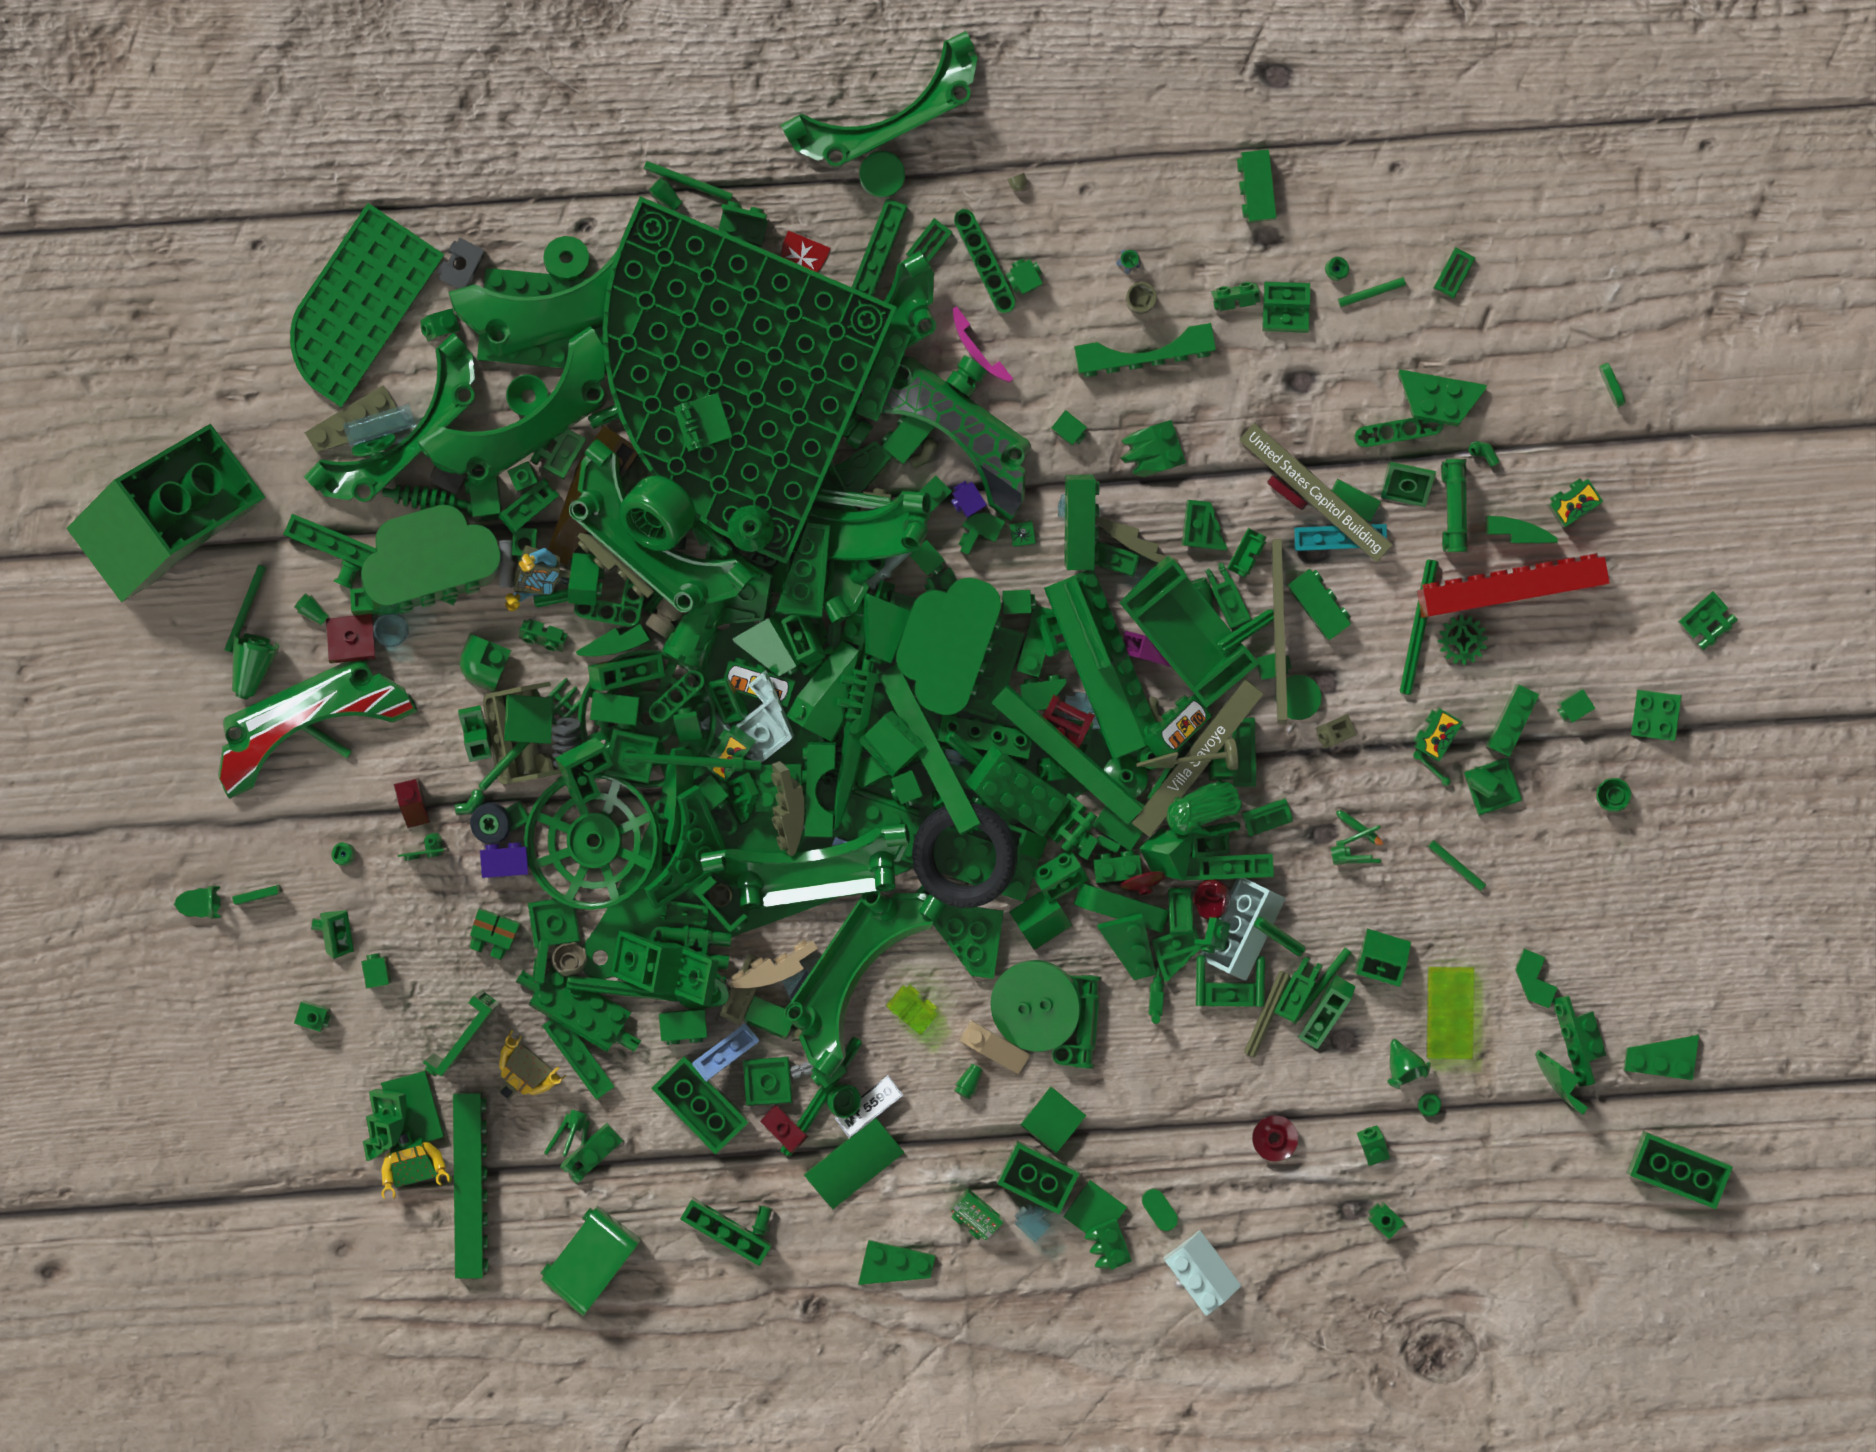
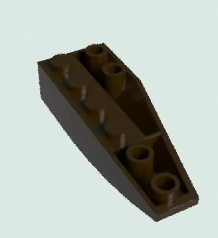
M603 425L593 442L599 439L618 456L620 474L623 481L639 457V454L632 443ZM585 454L576 468L548 548L552 554L560 558V562L567 566L573 557V553L580 546L578 544L580 539L577 536L580 533L588 534V531L573 519L569 513L570 504L582 495L578 491L581 462L586 456ZM580 504L581 510L586 513L585 507Z

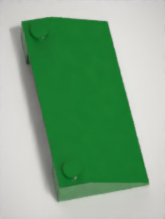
M1169 555L1151 569L1119 602L1205 708L1259 665L1258 661L1242 643L1227 652L1220 651L1217 645L1218 641L1231 634L1232 631L1187 578L1186 573Z

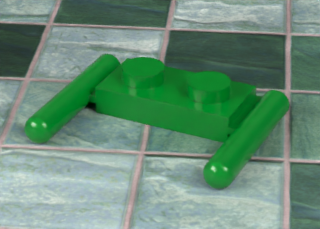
M1199 955L1196 958V1006H1265L1264 956H1258L1256 959V983H1205L1206 958L1203 955Z

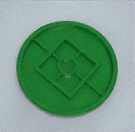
M1027 960L1011 966L996 981L991 994V1013L996 1027L1009 1042L1024 1050L1041 1052L1060 1046L1070 1038L1080 1021L1081 998L1074 981L1064 970L1050 962Z

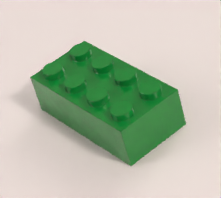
M993 745L966 781L975 792L1042 837H1044L1070 801L1061 791Z
M685 1054L651 1089L716 1155L749 1123V1119L710 1079L707 1082L692 1065L693 1061Z
M1643 1131L1626 1173L1649 1184L1717 1209L1733 1166Z

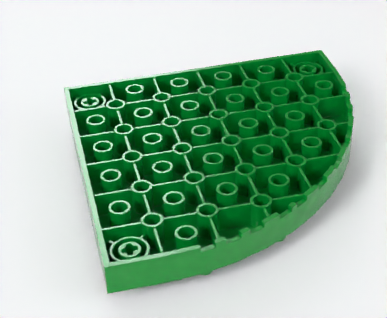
M640 196L611 267L604 305V360L609 387L619 418L633 447L651 474L668 478L681 486L693 501L696 518L717 533L730 539L728 533L729 520L733 513L741 507L753 505L766 510L773 520L774 533L769 544L757 552L788 564L897 307ZM718 393L732 437L688 452L674 407ZM748 523L746 530L749 532L754 531L755 525Z

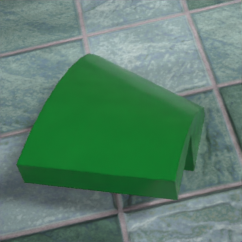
M1538 1050L1535 1056L1549 1084L1567 1104L1583 1115L1588 1107L1570 1095L1580 1078Z
M381 1089L369 1091L373 1113L366 1116L370 1137L363 1141L366 1161L373 1160L397 1144L406 1118L407 1102L405 1093Z

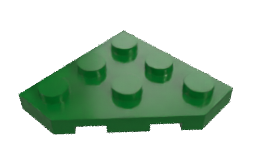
M946 904V907L933 926L971 976L994 979L1004 910L984 907L959 908Z

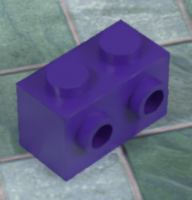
M965 480L954 487L955 492L952 494L954 499L951 500V503L958 513L962 511L966 518L987 506L973 482L968 484Z
M522 842L508 843V848H499V844L485 845V849L480 850L482 878L530 874L527 846H522Z

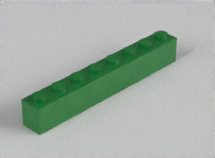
M483 1092L453 1093L455 1279L483 1278L485 1272L489 1271V1260L484 1258V1249H488V1235H484V1226H488V1212H484V1203H488V1190L484 1189V1180L488 1178L487 1166H483V1157H487V1143H483V1134H487V1120H483V1111H487V1098L483 1097Z

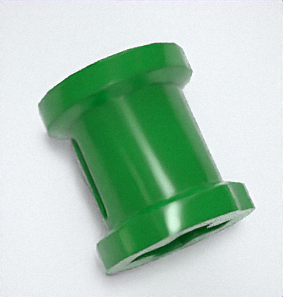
M342 561L341 564L343 566L338 577L334 578V582L353 589L352 583L361 568Z

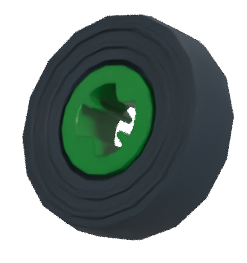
M486 803L480 805L473 812L470 819V827L473 835L479 841L486 844H495L503 841L509 835L512 828V820L509 812L498 803ZM487 819H488V820H490V819H493V820H494V822H493V825H494V826H493V827H491V828L488 827L489 822L487 821Z

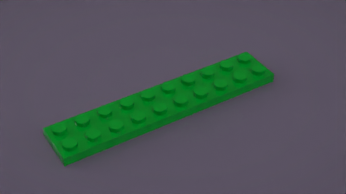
M822 783L818 797L824 806L834 811L836 787ZM851 793L840 826L837 830H834L833 836L852 841L877 827L906 823L910 833V842L901 859L913 863V842L925 818ZM948 827L939 834L935 842L934 860L940 873L973 885H978L991 876L996 864V851L993 842L968 833L960 835L958 830ZM1018 852L1014 877L1002 895L1024 902L1033 878L1031 872L1036 870L1039 859Z

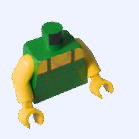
M402 1130L398 1143L385 1155L381 1168L382 1185L385 1186L381 1193L383 1199L386 1200L385 1193L389 1190L393 1192V1199H395L396 1192L392 1188L393 1184L397 1188L436 1177V1182L443 1186L441 1178L444 1175L447 1176L448 1182L451 1183L452 1176L445 1172L446 1165L441 1152L431 1143L425 1142L422 1137L411 1139L409 1130Z

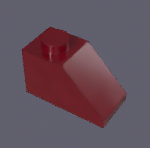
M419 778L394 784L398 804L407 828L430 823Z

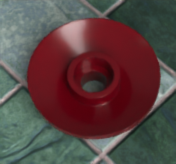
M1160 871L1137 875L1124 881L1121 884V889L1128 892H1139L1140 895H1147L1152 893V888L1162 882L1166 876L1164 872Z
M1272 1115L1263 1118L1257 1123L1253 1130L1252 1143L1254 1149L1262 1158L1275 1162L1282 1161L1294 1153L1298 1144V1133L1290 1120L1282 1116ZM1274 1133L1279 1135V1139L1276 1142L1270 1140V1136Z

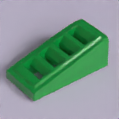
M729 678L707 683L723 724L741 721L749 714L747 707ZM724 685L726 688L722 690L717 689L718 686ZM728 693L729 696L722 697L721 694Z

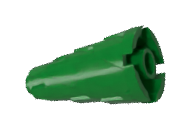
M702 599L697 606L688 611L686 615L684 614L675 631L670 634L662 650L676 659L683 660L684 663L704 670L711 654V647L718 631V624L725 610L726 599L709 604Z

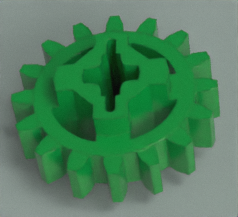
M1459 615L1458 621L1451 617L1450 625L1448 623L1442 624L1445 631H1438L1443 637L1437 640V643H1443V647L1439 651L1447 652L1445 659L1453 657L1454 664L1461 659L1462 665H1466L1467 659L1473 663L1475 662V655L1482 657L1479 650L1487 648L1482 642L1488 640V637L1482 636L1486 629L1478 628L1479 620L1472 623V616H1468L1464 620L1463 615ZM1466 625L1473 628L1477 635L1469 633ZM1457 626L1455 634L1448 637L1450 630ZM1461 633H1463L1464 637L1468 638V642H1464V646L1457 642V638L1461 637ZM1473 643H1477L1475 649L1469 653L1468 648ZM1448 645H1454L1458 649L1459 655L1455 654Z

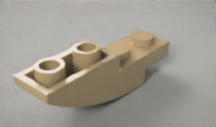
M804 939L793 946L795 950L787 955L784 952L774 959L775 964H773L770 958L763 960L760 957L750 964L752 968L744 972L741 970L731 977L733 981L728 983L730 988H754L782 981L803 970L804 968L799 961L818 948L814 941L806 942Z

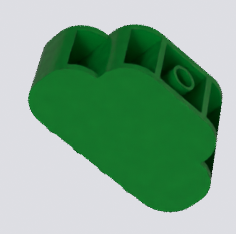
M438 505L390 519L381 525L376 534V552L370 555L362 566V589L367 603L375 611L383 614L396 612L406 614L413 611V607L422 605L425 608L436 604L435 601L443 598L445 601L456 599L458 597L457 594L466 592L469 595L479 592L481 587L490 584L496 578L500 565V550L495 536L489 529L481 525H467L463 514L458 509L449 505Z
M962 578L953 583L947 593L938 590L927 591L921 594L914 602L897 650L896 661L900 671L906 677L916 681L915 694L919 703L924 708L942 715H952L958 713L966 706L970 695H976L979 683L976 682L978 673L983 674L987 663L986 660H983L985 652H991L995 639L991 638L993 629H999L1003 618L998 616L1001 609L999 593L991 584L976 578Z

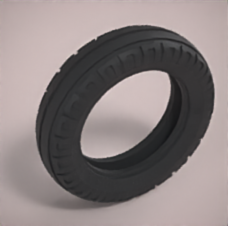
M975 803L970 804L981 823L978 828L989 836L996 851L995 868L986 881L975 886H960L947 880L938 870L934 860L935 842L944 829L955 825L945 806L937 809L924 820L916 833L912 848L914 870L922 886L939 901L941 900L947 905L959 908L982 906L999 897L1011 883L1018 861L1016 841L1007 823L991 809Z

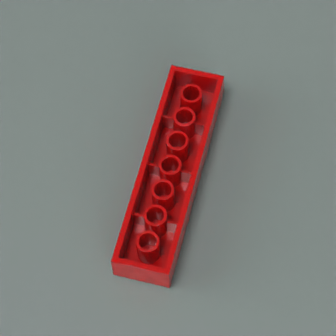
M1598 553L1580 556L1581 561H1576L1575 557L1557 560L1558 565L1554 566L1552 561L1535 564V569L1530 570V565L1512 568L1513 573L1508 574L1507 569L1490 572V577L1485 578V574L1468 576V581L1462 582V578L1446 580L1444 586H1440L1439 582L1422 585V590H1417L1421 617H1430L1610 584L1605 556L1598 558Z

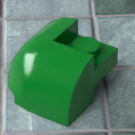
M469 633L460 656L461 673L472 684L491 692H496L512 650Z

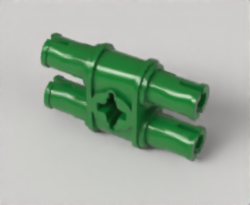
M688 925L683 928L663 926L661 940L682 942L684 947L689 948V946L694 945L697 939L698 946L702 947L697 952L719 960L718 969L728 970L729 956L709 954L707 947L710 945L730 947L732 933L711 931L709 927L703 929L688 927Z

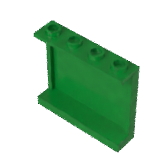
M479 991L468 1002L479 1013L446 1057L442 1059L433 1053L423 1061L426 1065L425 1070L433 1076H443L452 1068L500 1003L485 991Z

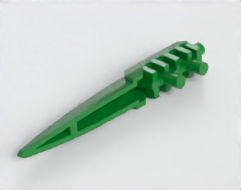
M863 659L862 670L853 669V676L844 674L841 676L842 684L852 686L848 693L850 694L849 699L841 697L837 699V706L848 708L844 717L850 720L846 722L844 729L845 734L836 787L833 830H837L842 821L864 748L860 743V738L867 733L877 674L871 673L872 660Z

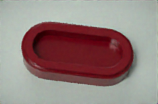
M1273 475L1267 481L1268 485L1300 510H1304L1308 505L1304 499Z

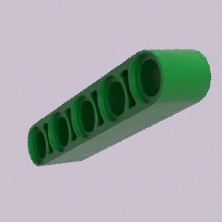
M961 209L954 216L955 227L994 308L1000 314H1009L1015 306L1012 292L974 214L968 209ZM966 214L971 218L968 226H961L958 223L960 215ZM972 235H977L981 239V243L977 247H972L968 244V238ZM981 256H987L990 258L991 264L987 268H982L978 264V259ZM991 277H998L1001 280V285L993 289L988 285V280ZM1003 297L1008 298L1011 301L1010 308L1001 309L998 306L999 299Z

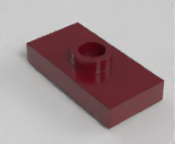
M776 1104L760 1121L791 1153H794L809 1137Z

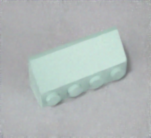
M1236 878L1230 891L1231 902L1229 908L1219 918L1231 924L1225 951L1215 950V953L1201 951L1200 955L1205 956L1207 963L1246 981L1267 938L1266 934L1254 927V922L1257 917L1261 916L1274 924L1286 898L1246 878Z

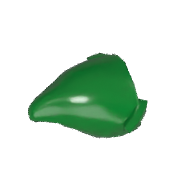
M1397 1039L1391 1041L1389 1062L1392 1078L1387 1080L1388 1084L1400 1089L1401 1085L1421 1076L1426 1078L1431 1068V1062L1425 1063L1417 1053L1405 1047Z

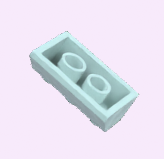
M1201 1230L1163 1257L1206 1316L1227 1301L1241 1287L1239 1281Z

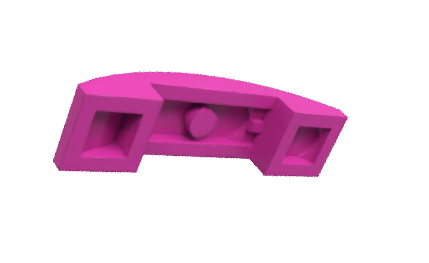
M957 306L953 308V319L958 336L969 355L975 362L984 367L989 374L1007 383L1012 382V376L1000 361L993 366L990 365L965 333V330L971 324Z

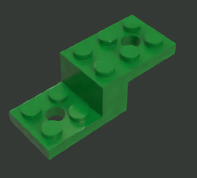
M619 930L611 975L652 993H675L703 1006H710L719 960L677 943L653 942L631 932Z

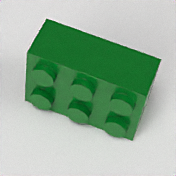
M1017 1140L997 1179V1184L1060 1214L1080 1172Z

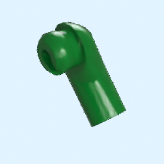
M475 789L471 792L472 796L467 803L455 804L456 816L473 814L480 805H483L485 802L483 791Z

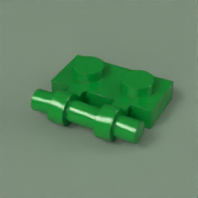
M570 429L565 430L562 435L559 434L552 439L557 442L552 453L546 451L551 442L549 441L534 451L529 461L538 465L541 458L546 459L547 462L543 468L564 480L586 442V438Z
M1711 591L1677 622L1692 639L1699 634L1703 636L1704 639L1698 643V646L1704 651L1708 646H1713L1717 643L1716 639L1724 632L1728 633L1738 619L1733 614L1726 619L1722 614L1728 607L1714 591ZM1716 620L1719 625L1712 632H1709L1707 627Z
M1070 793L1066 795L1070 801L1046 832L1057 844L1063 837L1067 839L1061 846L1067 852L1073 846H1077L1080 842V837L1086 830L1089 831L1093 827L1092 823L1097 818L1091 811L1084 818L1082 814L1087 808ZM1078 821L1080 823L1072 834L1068 831Z

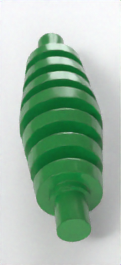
M396 485L394 489L384 488L382 491V497L392 498L396 504H399L401 499L403 500V506L408 507L409 501H412L413 509H417L420 502L421 510L427 509L428 504H430V508L437 505H449L456 509L467 510V500L456 498L454 493H451L450 498H448V493L442 490L441 496H438L439 489L433 488L432 495H429V486H424L422 493H420L421 487L415 485L413 492H411V485H406L404 491L402 490V485Z

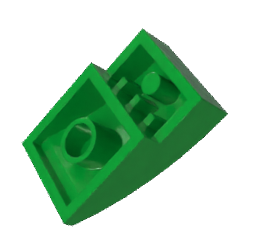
M643 624L635 626L624 634H621L618 628H614L575 652L578 656L591 657L615 655L640 647L652 639Z

